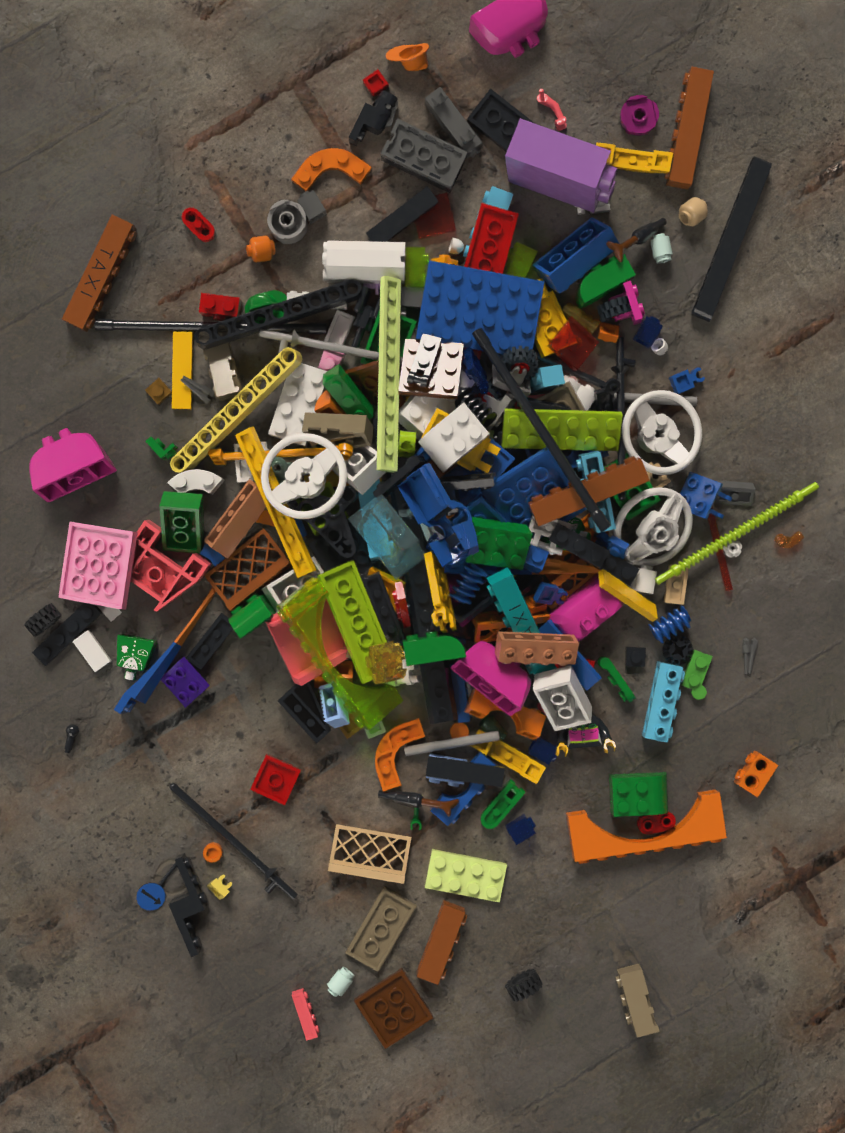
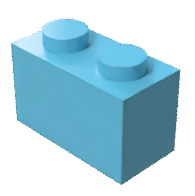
M562 365L539 368L536 376H531V394L550 391L565 384Z

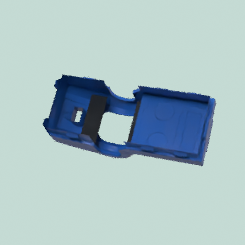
M430 463L424 464L398 485L418 524L423 523L428 527L439 526L443 530V539L429 543L442 567L445 566L451 569L459 566L468 556L479 552L478 540L470 511L462 503L450 500ZM458 508L464 513L467 521L453 525L446 517V514L452 509Z

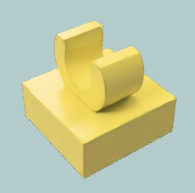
M225 875L212 880L206 886L219 900L223 899L230 892L228 888L232 886V882H229L227 885L222 884V879L225 878Z

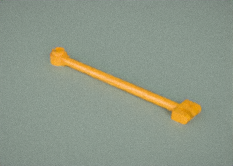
M341 443L335 445L341 452L344 460L350 459L353 455L351 444ZM326 448L281 450L276 457L317 456ZM210 449L208 451V455L215 465H226L227 460H245L243 452L224 453L222 449Z

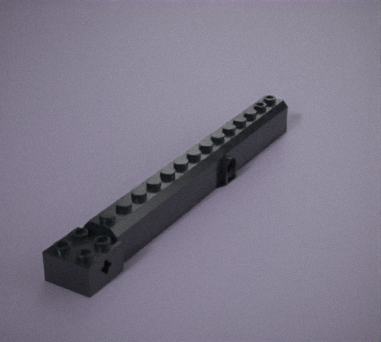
M378 418L373 419L376 442ZM398 422V436H399L400 430H402V431H408V430H407L406 428H404V427ZM398 457V468H402L408 458ZM387 472L388 479L391 477L392 472ZM397 488L390 495L407 592L405 597L414 634H418V638L425 637L427 632H434L430 630L431 615L435 611L424 553L430 552L429 545L421 525L418 524L415 518L406 519V517L399 516L401 504L407 502L399 488ZM448 660L419 664L429 723L436 724L457 720L458 715Z

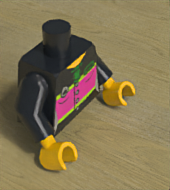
M592 714L591 723L557 731L558 747L556 755L559 756V750H563L566 757L568 749L603 746V743L605 753H608V746H612L615 752L616 745L612 741L609 730L601 718Z

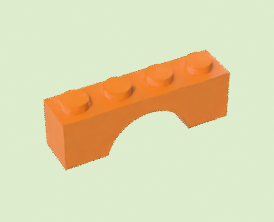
M475 688L471 691L464 712L480 719L487 716L491 711L504 712ZM523 705L521 710L510 716L515 723L517 734L532 740L540 737L546 715L541 714L540 710L535 708L529 709Z

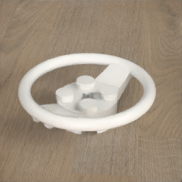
M656 390L643 394L631 404L622 424V439L629 457L635 456V458H640L634 450L630 439V424L634 415L638 425L637 442L640 447L648 453H660L676 464L670 467H656L642 459L646 471L657 475H670L686 468L695 459L702 442L701 421L690 402L677 393ZM655 398H667L679 403L688 412L694 426V442L690 452L677 440L680 433L674 421L665 414L657 415L647 401ZM655 431L659 432V437L655 436Z
M309 433L291 435L278 442L267 454L261 470V484L269 503L280 513L296 519L315 518L331 510L342 497L347 483V467L339 449L326 438ZM300 441L315 442L326 448L313 459L304 457L294 461L285 472L286 480L271 490L269 470L274 458L283 448ZM335 464H338V487L326 504L310 511H296L283 505L299 497L312 499L320 495L325 488L326 476ZM309 474L308 478L310 481L307 483L305 481L302 482L303 476Z
M650 488L636 494L625 503L615 520L616 529H613V535L621 539L623 521L635 504L651 496H668L659 512L653 510L641 521L636 529L638 539L629 547L628 553L624 558L625 560L638 566H655L670 560L680 552L689 539L693 525L691 508L687 500L680 493L668 488ZM683 509L685 515V526L682 536L679 539V526L677 523L679 520L681 510ZM664 550L668 551L667 553L656 558L643 559L651 555L652 553H658Z

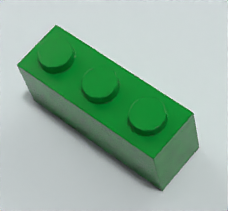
M340 364L323 374V386L346 414L367 415L369 420L373 418V405Z

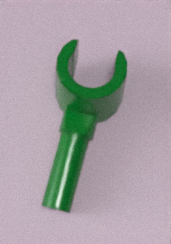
M414 808L413 819L410 822L411 830L414 823L419 824V831L422 828V822L419 819V808Z

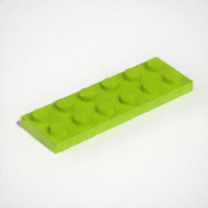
M504 408L501 443L503 448L544 449L546 447L522 409ZM534 409L560 450H619L622 412Z
M354 560L317 575L361 683L365 684L398 668Z

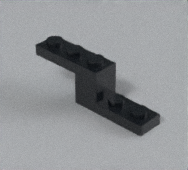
M496 472L439 477L450 500L460 502L458 489L470 491L472 488L480 487V489L486 490L495 486L497 480ZM402 503L399 508V516L406 517V519L415 518L408 504ZM452 509L446 516L456 514L459 509Z
M559 523L555 525L548 538L550 542L578 556L579 559L600 570L605 569L629 586H631L640 570L621 558L612 556L609 550Z
M541 574L517 575L514 577L522 596L544 580ZM488 581L480 587L479 591H475L476 597H469L472 600V604L460 603L453 608L455 620L461 627H464L488 606H491L498 615L503 613V611L499 613L494 603L497 599L495 595L491 597L486 587L490 585Z
M183 853L176 857L175 862L188 893L172 899L168 905L191 957L199 954L202 943L199 936H196L193 931V921L191 918L188 919V917L205 910L208 899L205 892H202L199 887L200 880L198 875H194L192 871L193 864L190 857H186V854Z

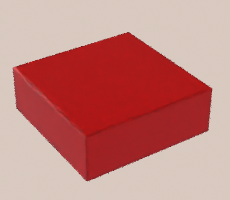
M379 69L362 80L373 98L389 87L388 82Z

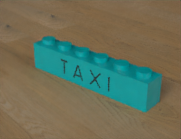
M507 567L487 577L490 585L486 587L491 597L495 595L497 601L494 603L499 613L503 611L505 615L502 620L506 628L510 627L512 632L540 633L509 568ZM530 663L525 665L529 675L557 669L555 664L541 665L539 663Z

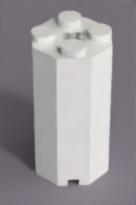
M324 242V253L322 254V264L324 265L323 281H327V283H341L354 279L359 283L380 284L381 277L389 276L401 279V284H404L405 242Z

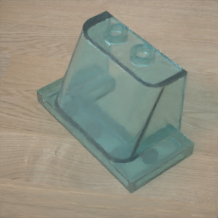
M382 494L377 498L375 497L348 518L349 522L396 580L425 558V552L422 550L418 538Z

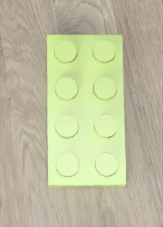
M432 849L425 888L500 902L507 863Z

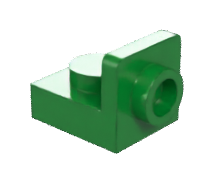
M152 436L145 441L163 460L172 458L176 454L175 450L178 448L172 443L164 449L166 445L159 438L155 440Z

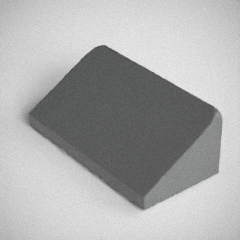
M716 480L723 484L720 492L732 497V500L730 502L716 496L714 503L752 506L756 490L753 483Z

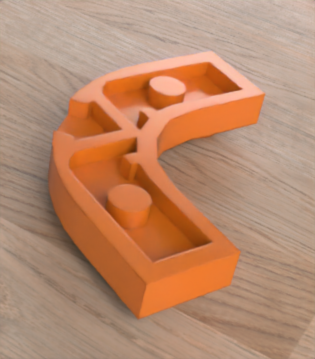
M329 148L309 156L292 177L291 181L306 192L310 190L318 177L324 172L339 170L361 185L372 170V167L349 151Z
M419 718L393 727L379 742L375 755V767L383 791L401 786V781L395 767V755L404 744L425 737Z

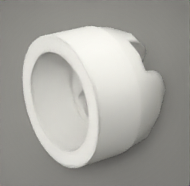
M452 238L449 253H461L464 249V244L461 240Z
M658 338L652 343L651 349L657 355H664L668 351V345L664 339Z

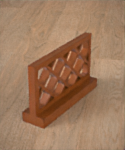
M263 528L234 551L229 558L224 559L204 576L225 602L227 608L233 611L237 607L246 604L250 597L261 592L262 588L276 580L292 565L289 558L266 529ZM265 535L268 539L267 547H258V539ZM246 548L253 549L252 559L242 558L243 551ZM257 549L267 550L265 561L255 560ZM270 551H277L281 558L276 562L269 561ZM231 560L238 561L237 571L227 570L228 563ZM242 561L252 562L250 573L240 572ZM255 562L265 563L264 571L261 574L254 573ZM216 572H222V583H215L211 576ZM227 573L237 574L235 585L226 584ZM240 574L250 575L249 583L246 586L239 585ZM225 586L235 587L234 595L229 599L224 595Z

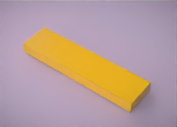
M173 332L172 409L192 410V390L181 379L183 376L191 380L193 378V332Z
M605 569L598 572L599 587L648 620L654 622L658 619L656 604Z

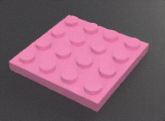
M69 522L58 598L126 610L138 532Z

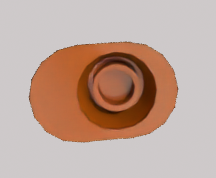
M422 43L397 46L390 49L385 56L387 60L400 61L407 71H419L428 67L426 51L429 49V45Z

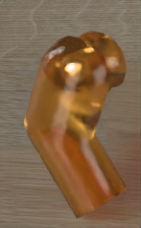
M799 531L791 537L778 534L775 537V542L779 547L792 548L804 539V536Z

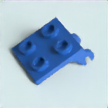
M693 472L689 473L680 492L687 500L692 514L707 519L709 514L723 519V514L711 509L716 496L730 502L732 500V497L720 492L723 486L722 483Z

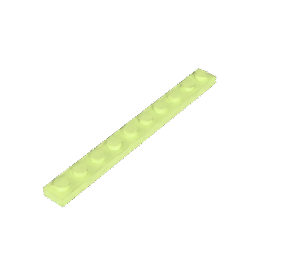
M383 276L380 278L377 470L394 473L398 472L401 279Z

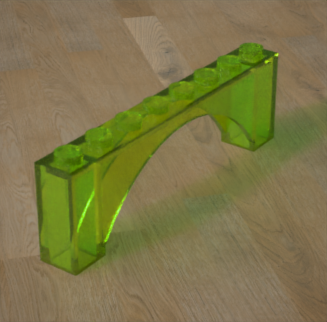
M312 577L276 606L279 611L277 614L283 622L288 623L290 633L295 638L298 637L301 642L300 647L305 653L310 654L313 665L317 669H321L323 679L328 684L331 683L334 688L332 690L333 693L343 700V707L348 713L353 714L356 725L359 728L363 727L370 730L404 700L393 685L387 683L383 686L375 687L357 685L345 679L333 667L325 652L321 634L323 607L326 597L330 594L318 578Z

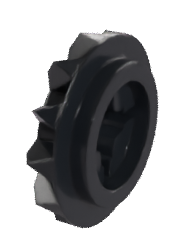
M682 635L671 636V639H667L663 644L664 658L673 665L687 663L692 658L694 650L691 641ZM675 645L678 647L685 646L681 650L682 656L678 653L672 654L676 650Z

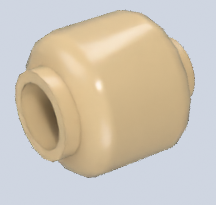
M697 197L689 199L679 208L680 221L684 225L692 227L699 224L708 215L706 202Z

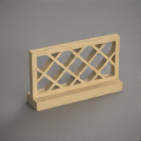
M336 824L328 871L404 884L411 837ZM339 829L348 830L352 837L342 843L338 837ZM360 833H366L370 841L361 847L355 837ZM370 834L377 835V836H375V837L372 839V837L370 836ZM379 836H384L389 844L380 850L374 840ZM388 837H390V838H396V839H394V840L391 842ZM354 839L359 849L350 855L344 845ZM398 839L407 840L406 848L399 853L393 843ZM337 840H338V842H339L341 845L336 848ZM372 842L378 852L369 858L363 848ZM391 845L397 855L388 861L382 851ZM343 847L348 857L342 861L335 860V851ZM360 850L367 858L361 864L356 863L352 858ZM405 852L404 860H403V858L401 857V854ZM380 853L386 863L376 867L371 859ZM398 856L403 862L402 871L394 870L390 865V862ZM369 861L372 866L364 864Z

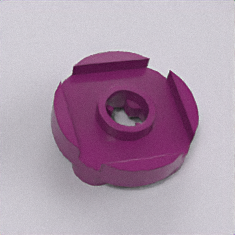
M644 95L630 97L620 111L621 125L629 135L641 136L648 134L654 129L659 118L657 104ZM637 111H641L644 114L641 120L634 116Z

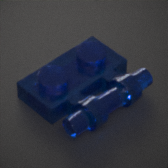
M469 347L463 350L465 357L463 362L467 368L465 372L470 380L473 379L476 382L480 393L485 395L489 389L487 374L481 366L480 360Z

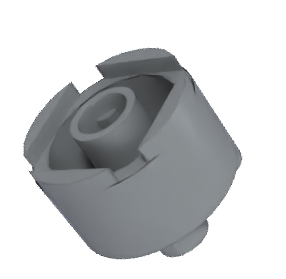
M280 200L271 207L267 223L274 238L282 244H293L300 241L307 233L308 228L306 214L301 205L289 200ZM288 219L290 221V224L287 225L285 223V220Z

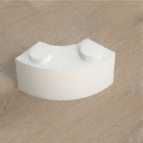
M194 469L177 474L167 483L180 493L203 490L213 495L225 480L212 472Z

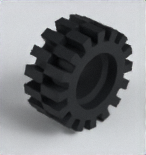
M51 603L30 617L24 626L33 637H36L55 624L62 614Z
M527 969L526 972L524 970L521 974L518 973L511 980H508L505 987L512 1000L518 1002L519 1000H524V998H529L530 995L533 996L534 992H538L542 988L543 983L536 970Z

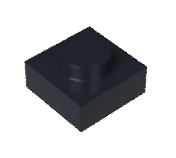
M626 647L625 666L645 667L646 648Z

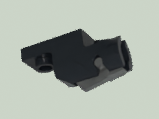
M381 91L373 105L365 103L349 135V143L357 146L359 141L362 142L366 134L364 130L379 135L384 131L385 127H391L398 106V98L389 92Z

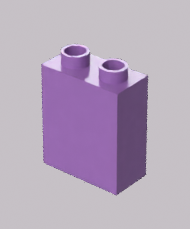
M521 118L505 155L508 182L593 213L599 201L606 204L609 203L616 185L614 179L618 168L610 166V150Z

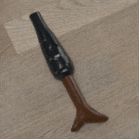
M661 218L658 221L636 229L632 233L631 238L621 244L608 241L606 245L614 251L617 260L622 262L623 253L626 249L634 244L641 245L645 243L661 227L666 225L667 221L665 218Z
M381 790L378 792V798L387 799L411 808H420L422 806L439 808L448 817L451 815V809L459 803V799L444 802L426 799L421 794L415 792H388Z

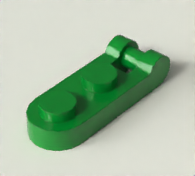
M605 656L599 657L597 664L609 673L607 678L613 686H618L620 689L618 694L624 702L628 700L629 703L635 700V695L611 660Z
M510 779L482 812L480 817L482 825L487 829L497 827L522 798L525 790L518 788L515 782ZM509 791L514 794L512 798L506 795Z

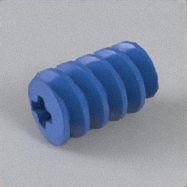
M470 563L471 567L464 566L467 574L460 573L463 580H456L460 586H452L455 594L448 593L449 596L463 604H472V600L469 597H476V593L473 590H480L477 583L483 584L484 580L482 577H488V573L475 563Z
M681 605L680 611L677 609L673 610V615L668 612L666 614L667 619L661 616L660 623L655 620L653 626L648 624L654 637L663 644L664 636L670 640V633L677 636V629L683 633L684 625L690 629L691 618L686 609Z

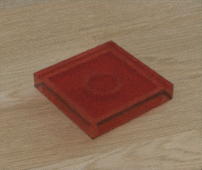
M447 192L434 195L439 204L415 221L419 240L456 231Z
M571 316L547 346L575 372L584 363L599 341Z

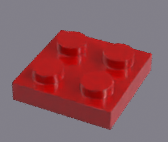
M266 754L250 790L285 805L301 769Z

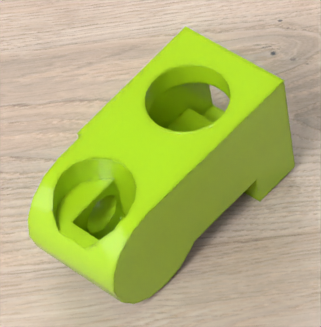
M400 430L398 436V457L410 458L414 456L416 432Z

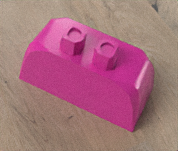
M496 0L470 17L469 32L490 54L499 55L510 51L517 58L525 51L521 45L525 41L530 48L539 44L540 40L537 33L544 27L548 15L546 0Z
M68 428L60 430L59 436L61 439L57 441L52 436L43 438V447L32 456L29 463L32 489L46 502L54 501L117 471L105 450L90 434H72Z
M597 573L563 600V604H558L548 613L550 619L562 634L575 635L579 642L615 614L624 603L599 587V576Z
M485 641L476 643L465 652L466 657L459 658L450 667L451 670L509 716L521 710L530 691L531 679L527 672L520 667L521 663L511 662L510 664L498 662L495 655V646Z

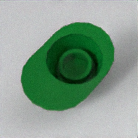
M277 290L256 294L246 302L245 313L285 301L287 296ZM282 311L274 313L276 318H281L284 315ZM258 317L255 322L264 323L266 319Z

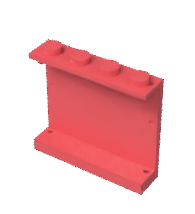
M322 587L318 593L305 596L302 602L289 605L286 611L275 613L271 616L270 620L266 621V625L294 683L300 686L348 659L346 658L347 647Z

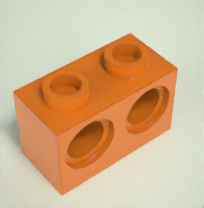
M754 750L753 753L746 757L744 767L737 771L734 782L758 798L779 765ZM762 760V761H763V766H762V768L757 769V768H756V763H757L758 761ZM752 776L753 782L750 785H746V779Z

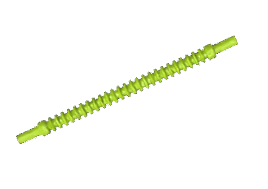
M814 482L800 491L796 490L792 493V496L788 495V499L780 500L779 504L775 503L774 507L770 506V509H765V512L762 511L761 515L757 514L756 518L752 517L751 520H747V523L743 522L742 526L738 525V529L734 528L733 532L729 531V534L725 533L724 537L720 536L719 540L715 539V543L711 542L710 545H706V548L702 547L701 551L697 550L696 554L692 553V556H687V559L683 558V562L679 561L678 565L673 564L668 571L654 578L655 582L659 585L673 576H679L682 573L681 571L685 572L686 568L690 569L691 565L695 566V563H700V560H704V557L708 558L709 554H714V551L718 552V549H723V546L727 547V543L732 544V540L736 541L737 538H741V535L745 536L746 532L750 533V529L755 530V526L759 527V524L763 525L764 521L768 522L769 518L773 519V515L777 516L778 513H782V510L786 511L787 507L791 508V505H796V502L800 503L804 500L805 496L819 489L818 484Z

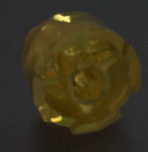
M394 640L369 647V656L365 660L367 667L371 668L375 684L403 679L406 676L407 668L403 669L402 663L405 655L398 642L394 643Z

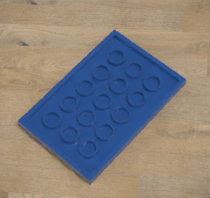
M429 260L416 340H421L422 334L442 338V343H464V348L484 352L472 335L475 330L482 328L490 339L492 346L500 355L506 353L508 349L512 351L514 346L516 349H519V346H522V349L525 346L529 347V350L533 349L545 281Z

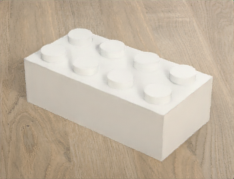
M301 363L286 378L268 433L270 436L284 439L291 435L303 433L302 427L305 412L316 413L314 411L316 402L326 390L323 386V374L327 371ZM300 441L294 444L307 448L309 441Z
M462 369L459 393L465 388H471L475 383ZM410 396L399 410L398 422L408 431L416 432V438L420 440L436 409L438 408L448 414L452 413L456 408L455 399Z

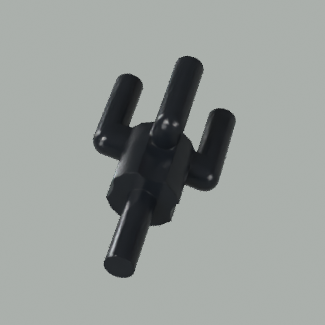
M366 286L362 287L354 307L357 316L353 326L357 327L358 330L351 347L359 348L365 331H372L380 310V296L375 308L366 305L371 293L369 291L370 288Z

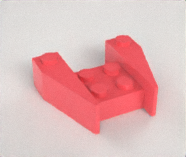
M144 520L137 531L130 582L160 601L154 609L157 612L202 580L212 563L198 553H194L185 566L181 567L154 548L162 536L161 527L151 520Z

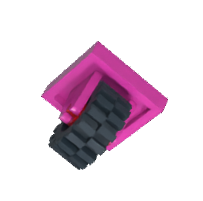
M631 281L623 283L622 294L611 297L604 304L597 306L601 322L613 319L617 322L630 317L633 325L642 322L645 311L642 303L638 304L639 293L636 284L632 285Z

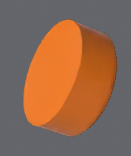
M455 722L450 727L451 737L468 736V726L465 723Z
M215 842L207 844L203 850L204 859L210 863L219 861L223 855L222 847Z

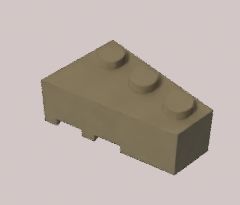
M230 342L210 349H203L205 359L209 361L210 367L208 372L210 378L213 379L215 397L221 401L233 399L242 390Z
M305 412L302 427L303 433L324 437L334 445L348 443L352 445L353 449L371 446L374 428L367 415ZM310 442L313 448L324 447L318 443Z
M635 964L617 969L618 976H615L618 988H622L623 994L620 995L623 1007L626 1006L628 1013H625L627 1024H631L637 1038L660 1032L654 1019V1010L651 1007L649 992L640 965Z

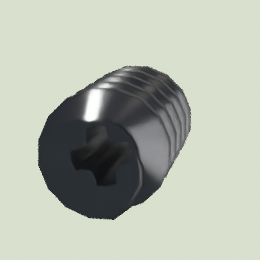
M465 388L458 394V400L455 399V407L458 408L461 404L465 403L484 428L489 427L496 420L497 413L492 412V408L487 407V403L482 402V398L477 397V393L472 392V388Z

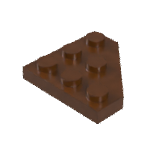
M379 360L344 370L369 402L378 406ZM399 395V410H400V408H401V407L404 405V403H405V400L403 399V397H402L401 395Z

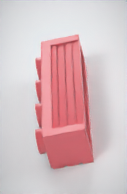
M304 988L293 991L291 996L306 1041L317 1038L320 1029L315 1024L316 1017L315 1014H312V1005L308 1002L307 991Z

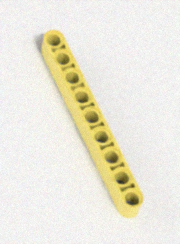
M289 347L283 349L171 459L170 466L172 470L178 473L193 470L208 455L210 449H214L302 363L301 353ZM294 353V360L289 362L288 356ZM279 366L280 373L279 375L275 376L274 370L276 367ZM266 380V387L261 389V382ZM251 393L253 398L252 401L248 403L247 396ZM235 407H238L239 413L234 416L233 410ZM224 420L225 427L221 430L220 422ZM210 433L212 438L208 443L206 437ZM197 447L198 453L194 456L193 449ZM181 460L184 461V467L182 469L179 465Z

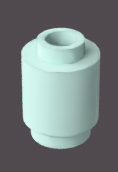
M665 233L654 235V239L650 240L656 263L660 264L671 261L673 253L669 236H665Z
M342 967L341 970L338 969L327 983L328 991L335 997L338 995L343 996L352 984V979L355 975L346 967Z

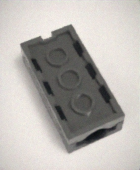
M397 119L391 131V141H386L381 152V161L451 193L465 164L468 152Z

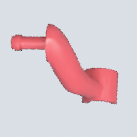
M540 89L537 101L554 111L557 117L554 123L558 131L566 129V117L563 116L559 104L545 94L543 89Z

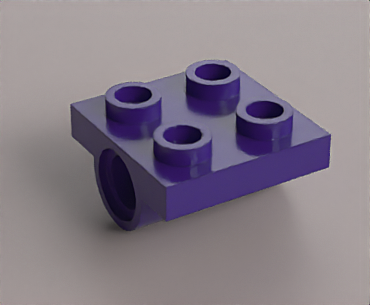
M185 657L180 659L161 678V681L185 708L210 686Z

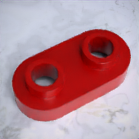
M190 207L183 211V223L199 240L210 242L214 239L216 234L215 228L196 208ZM191 216L196 217L194 222L189 221ZM209 230V234L205 236L203 231Z
M669 811L660 815H643L638 818L637 827L643 834L647 835L671 830L675 826L676 819ZM668 818L669 823L663 824V820ZM646 822L651 823L649 828H645Z

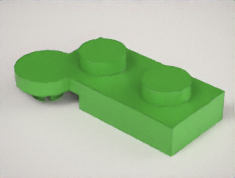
M693 650L692 658H690L685 670L684 680L680 685L690 688L693 698L701 700L707 694L706 688L702 683L713 656L697 650Z

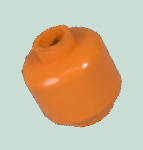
M268 236L252 237L249 245H246L247 256H251L252 260L256 263L270 261L273 255H275L274 241L270 240Z

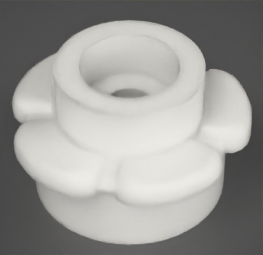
M732 540V544L727 543V547L723 546V550L728 557H737L741 554L742 544L739 541Z

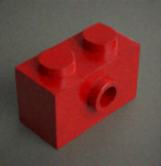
M201 293L199 313L202 316L213 317V320L224 321L225 319L241 315L242 300L239 297Z

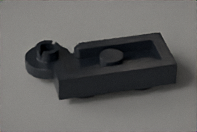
M609 379L605 384V388L594 391L597 411L617 412V402L614 394L619 391L621 386L617 379Z

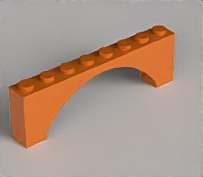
M716 789L697 792L698 797L694 805L677 825L665 833L646 839H628L611 834L592 822L585 810L567 812L566 817L572 857L575 862L584 864L590 862L589 860L591 859L603 861L607 860L610 856L622 858L626 857L629 853L641 855L645 854L648 850L661 852L667 847L680 849L687 844L699 846L706 841H710V843L721 842V839H725L727 836L720 792Z

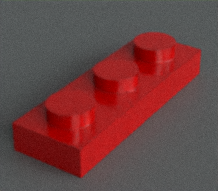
M396 582V590L392 591L398 621L403 622L404 628L411 627L403 582Z

